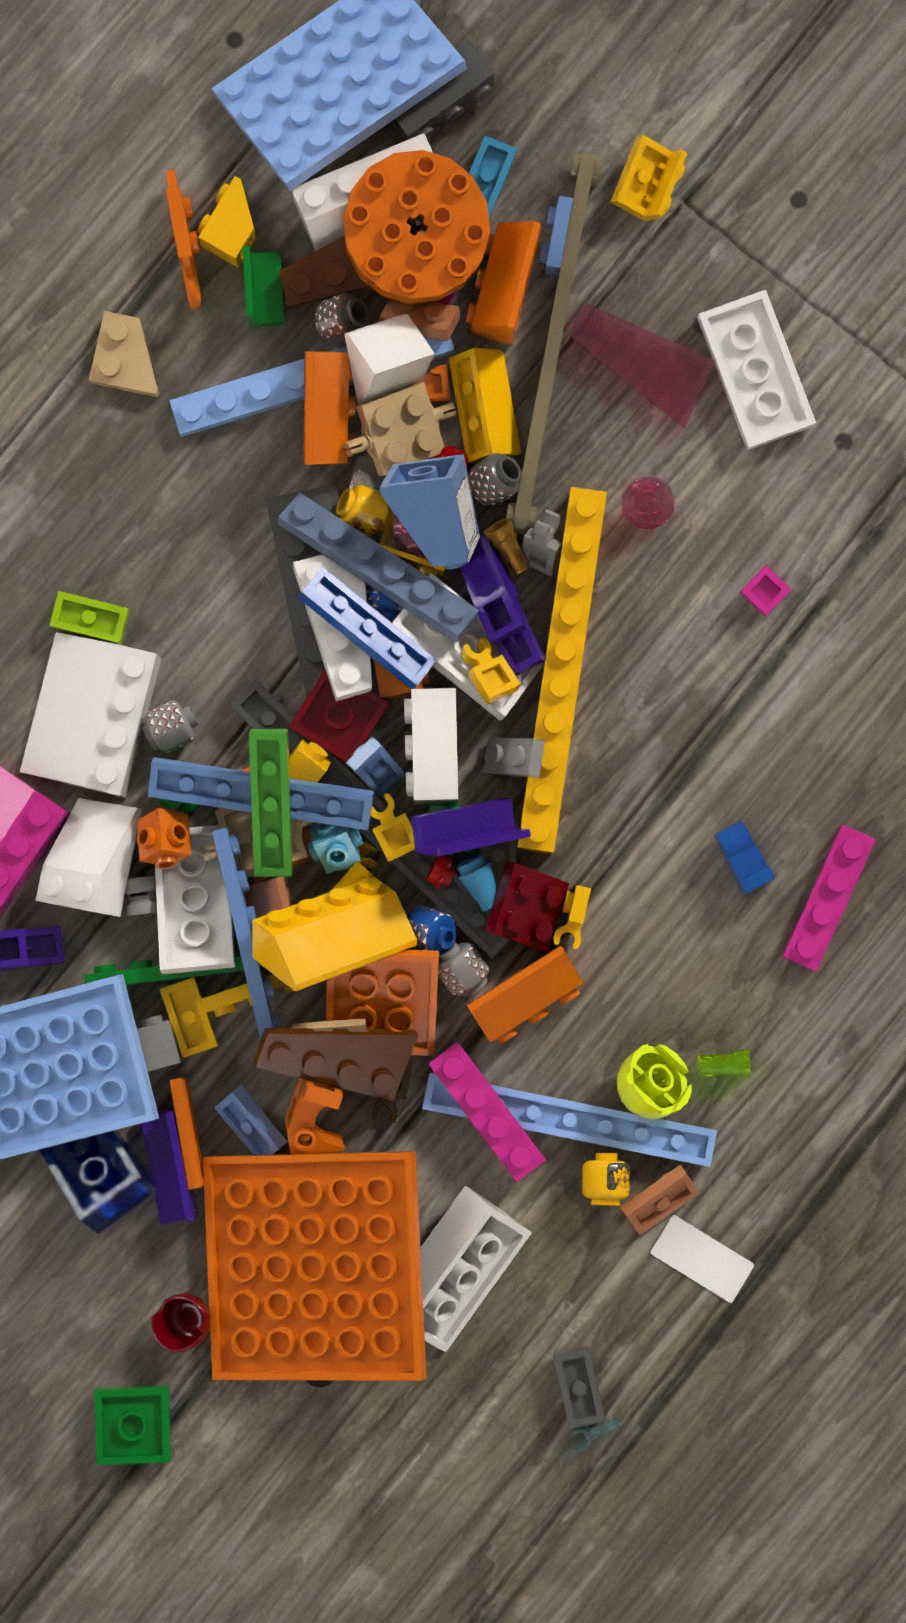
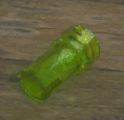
M741 1049L737 1052L730 1051V1054H697L699 1078L703 1076L731 1075L732 1078H751L749 1049Z

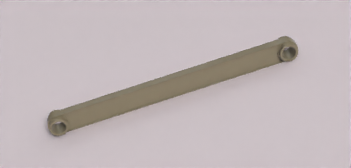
M584 152L582 154H574L569 182L576 183L526 454L516 503L509 502L506 519L509 518L511 520L514 532L518 535H525L530 528L534 529L538 507L531 506L590 186L598 187L603 160L601 157H596L595 154Z

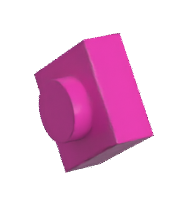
M765 565L739 593L766 617L792 589Z

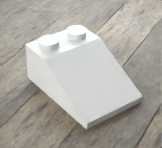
M78 798L43 863L36 901L120 917L137 835V820L140 819L141 809Z

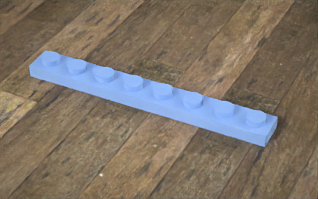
M451 336L448 341L424 337L435 353L433 359L455 353ZM347 346L331 350L332 352H348ZM304 359L169 400L180 436L191 435L304 400Z
M429 1072L422 1109L468 1118L435 1073ZM491 1085L524 1130L708 1167L711 1166L717 1130L665 1119L652 1120L638 1117L630 1112Z

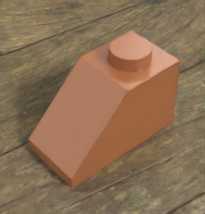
M283 876L249 885L250 891L244 892L247 907L254 905L257 918L267 915L271 911L281 910L294 905L288 878Z

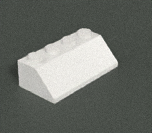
M425 133L303 183L291 190L294 204L315 251L344 236L343 218L351 190L370 166L393 153L418 150L433 153ZM416 221V226L422 224L421 222Z
M467 1186L454 1199L452 1205L420 1247L425 1341L444 1352H447L532 1234L515 1219Z

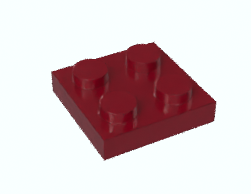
M324 669L290 723L289 728L346 763L353 756L354 751L360 745L367 742L390 704L372 692L336 701L326 669Z
M507 861L485 932L548 953L569 883L523 865Z

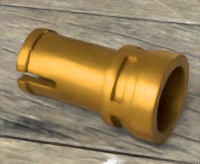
M509 518L490 525L484 531L487 539L492 542V547L498 550L510 576L517 575L530 566L516 540L517 534L514 532L513 524Z

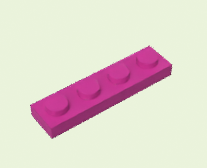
M844 824L840 826L781 957L814 972L817 971L876 839Z
M458 1041L428 1063L516 1182L546 1161Z

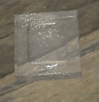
M358 456L349 489L352 490L354 486L361 484L380 492L379 487L386 475L378 476L372 459Z

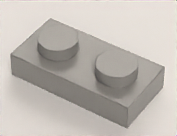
M489 737L484 756L485 765L483 773L498 776L539 778L545 741L530 738Z

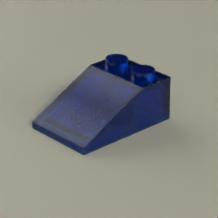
M118 1130L39 1149L79 1220L97 1234L158 1191L144 1166Z

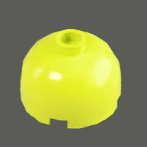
M646 1044L636 1049L621 1063L617 1075V1091L622 1103L630 1112L638 1117L656 1120L671 1116L681 1110L689 1101L692 1085L687 1086L685 1074L689 1071L677 1053L664 1045L658 1044L653 1047Z

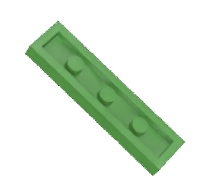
M250 729L249 753L254 877H291L293 863L288 729Z

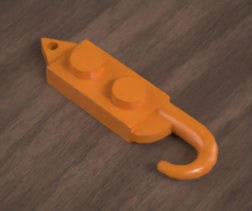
M175 170L166 171L168 181L166 193L177 254L182 267L189 306L192 310H198L201 307V291L194 254L200 253L197 232H190L188 219L194 218L190 196H183L181 188L178 186Z

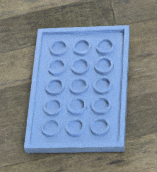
M339 0L211 89L224 109L286 188L291 191L467 69V66L462 56L414 0Z
M123 974L0 1007V1159L159 1118Z

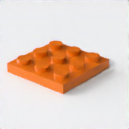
M406 949L327 979L326 1021L365 1019L367 1032H369V1029H384L385 1032H402V1029H415L418 1037L411 1055L435 1056L439 951Z

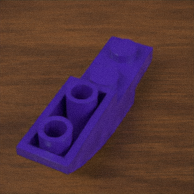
M483 534L480 536L469 562L462 566L461 569L473 604L479 610L478 616L490 642L496 644L500 655H503L515 676H518L542 663L546 658L517 600L520 596L498 550L492 547V542Z
M61 926L0 931V971L65 963Z

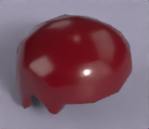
M187 1292L172 1295L171 1298L163 1301L158 1312L152 1316L153 1337L163 1349L172 1353L188 1351L198 1346L206 1338L211 1327V1315L208 1307L199 1297Z

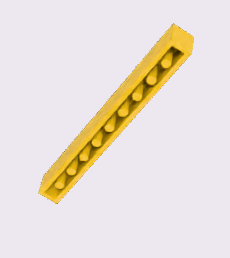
M571 487L545 653L546 660L544 661L533 739L545 742L539 778L527 777L520 828L530 829L531 837L518 839L517 849L547 854H553L555 850L607 492Z

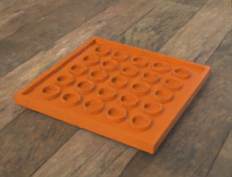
M416 1151L203 1157L209 1312L211 1315L212 1380L422 1381L427 1378Z

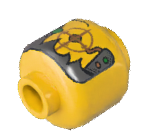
M596 1153L595 1160H589L583 1164L582 1194L584 1197L591 1199V1205L620 1206V1200H624L629 1196L630 1166L624 1161H617L618 1153Z

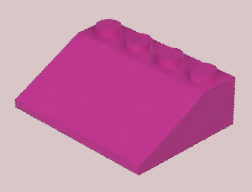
M0 766V920L71 813L2 766Z

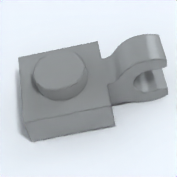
M547 509L543 522L538 520L535 523L534 529L530 528L524 535L522 552L527 561H529L530 567L552 576L558 569L562 542L553 538L560 522V515Z

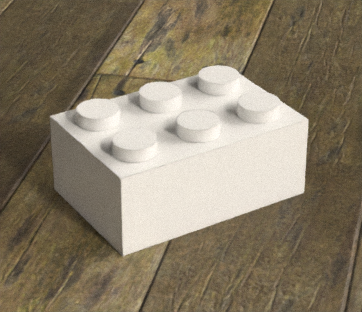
M456 688L411 689V698L404 699L405 724H412V735H405L406 760H413V772H406L407 797L414 796L415 805L446 804V802L458 804Z

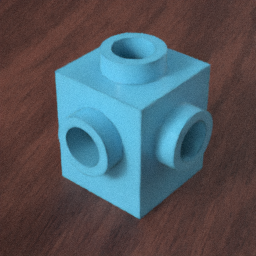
M322 823L310 825L312 842L307 843L310 855L315 864L318 862L322 863L327 874L336 870H346L354 863L361 861L358 846L363 845V840L358 829Z

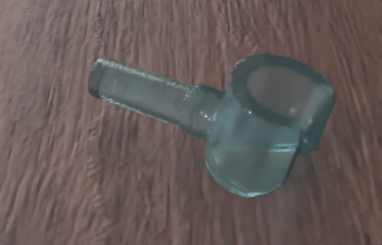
M619 1418L597 1427H576L571 1432L570 1437L578 1433H582L587 1437V1442L575 1446V1450L581 1452L589 1448L592 1439L622 1426Z

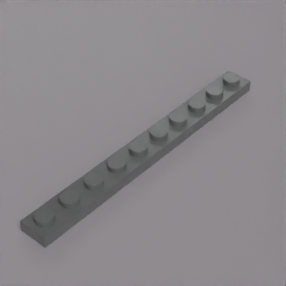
M256 680L230 705L253 729H288L289 755L302 739L308 744L311 742L289 728L294 717ZM326 751L327 758L331 760V763L318 783L369 790L334 755ZM373 795L372 805L377 812L385 811L387 806ZM370 816L368 830H358L385 855L372 830L380 826L381 823ZM414 850L392 861L442 912L449 914L455 924L491 959L509 942L508 939L485 932L492 908L482 911L476 900L457 878L458 875L456 873L448 887L441 884L439 889H434L435 885L426 881L430 868L437 856L417 854Z

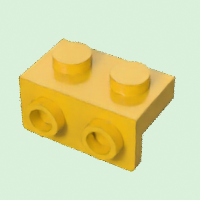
M645 135L637 136L610 202L644 222L661 218L669 210L672 203L670 196L674 186L684 174V161L687 152L682 149L670 151Z

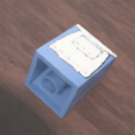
M464 454L393 464L379 487L381 496L432 567L444 565L446 569H455L464 566L469 562L480 538Z

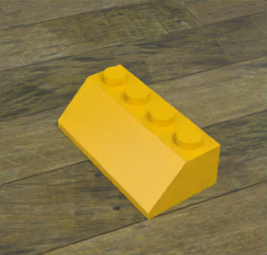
M375 877L363 878L357 883L333 889L329 893L312 899L302 900L298 904L281 910L271 911L267 915L252 920V958L295 992L417 946V938L396 892Z

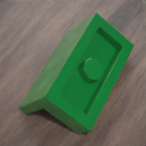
M242 246L246 317L249 327L284 326V291L279 271L282 270L281 251L252 253L250 246Z

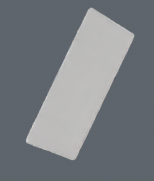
M672 1215L650 1252L656 1258L729 1303L734 1301L754 1267L752 1262L676 1215Z

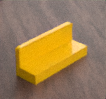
M472 348L448 358L468 463H479L493 453H501L506 456L520 455L521 447L503 351Z

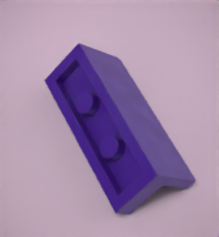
M500 798L411 816L415 852L417 854L443 856L531 837L530 829L516 828L514 826L511 798Z
M175 1110L158 1112V1119L141 1123L160 1225L186 1220V1222L194 1221L198 1217L193 1189H188Z

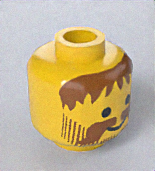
M361 484L354 486L352 489H346L342 493L336 507V514L340 516L341 520L367 537L375 536L380 530L385 531L392 519V511L389 510V505L381 496V493Z

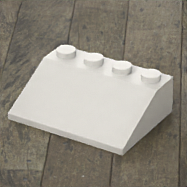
M56 632L20 772L126 799L143 733L141 725L146 722L145 715L149 710L162 659L155 653Z

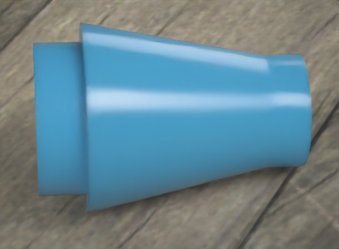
M479 854L467 859L456 867L459 872L457 878L476 900L481 910L487 911L493 907L498 890L490 860L486 861L483 854Z

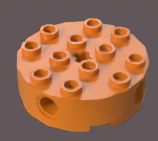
M425 150L393 153L366 170L351 190L343 218V231L346 253L359 278L382 297L411 305L438 301L461 289L466 284L483 259L490 234L487 201L474 177L451 158ZM421 222L422 230L425 233L418 231L416 235H412L410 233L411 226L408 223Z

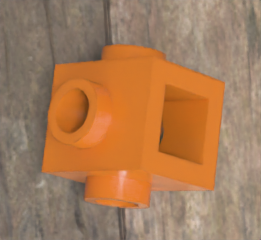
M157 808L137 820V844L139 846V859L141 862L155 864V867L159 869H170L176 867L177 863L191 856L192 840L190 837L189 815L187 813Z

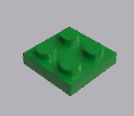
M170 1385L107 1387L94 1390L96 1465L171 1462Z

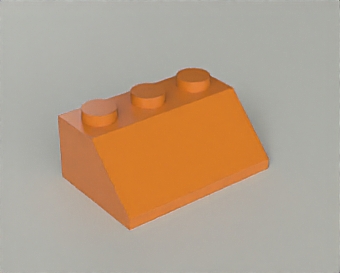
M540 222L498 223L496 233L489 234L484 252L485 255H489V260L486 268H479L475 283V289L480 290L478 302L471 301L466 318V323L472 324L471 336L513 346L539 245Z
M304 351L303 461L305 465L348 463V456L345 450L351 448H344L343 443L355 439V433H348V418H355L356 406L355 396H349V382H353L348 352Z
M558 946L468 1003L467 1007L489 1042L491 1043L497 1039L499 1044H502L518 1034L515 1027L528 1019L532 1025L548 1015L547 1006L559 1000L561 1005H564L578 996L580 992L577 987L582 985L583 982L562 946Z

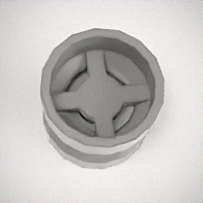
M155 876L127 880L125 890L127 903L124 906L126 917L157 913ZM148 893V895L134 897V894Z

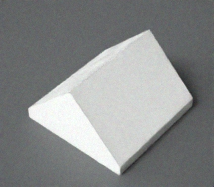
M402 314L344 334L358 405L411 385L422 383L435 354L408 314Z

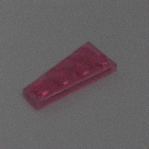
M583 302L569 334L571 340L685 429L715 363L714 360Z

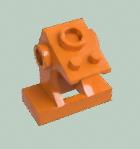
M299 1078L285 1117L290 1155L336 1153L345 1150L341 1133L324 1129L315 1122L316 1116L323 1108L339 1109L343 1098L341 1088Z

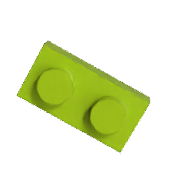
M58 591L49 626L121 645L130 609Z

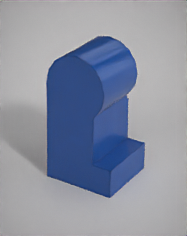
M738 821L714 835L742 895L775 879L769 865L767 866L742 821Z

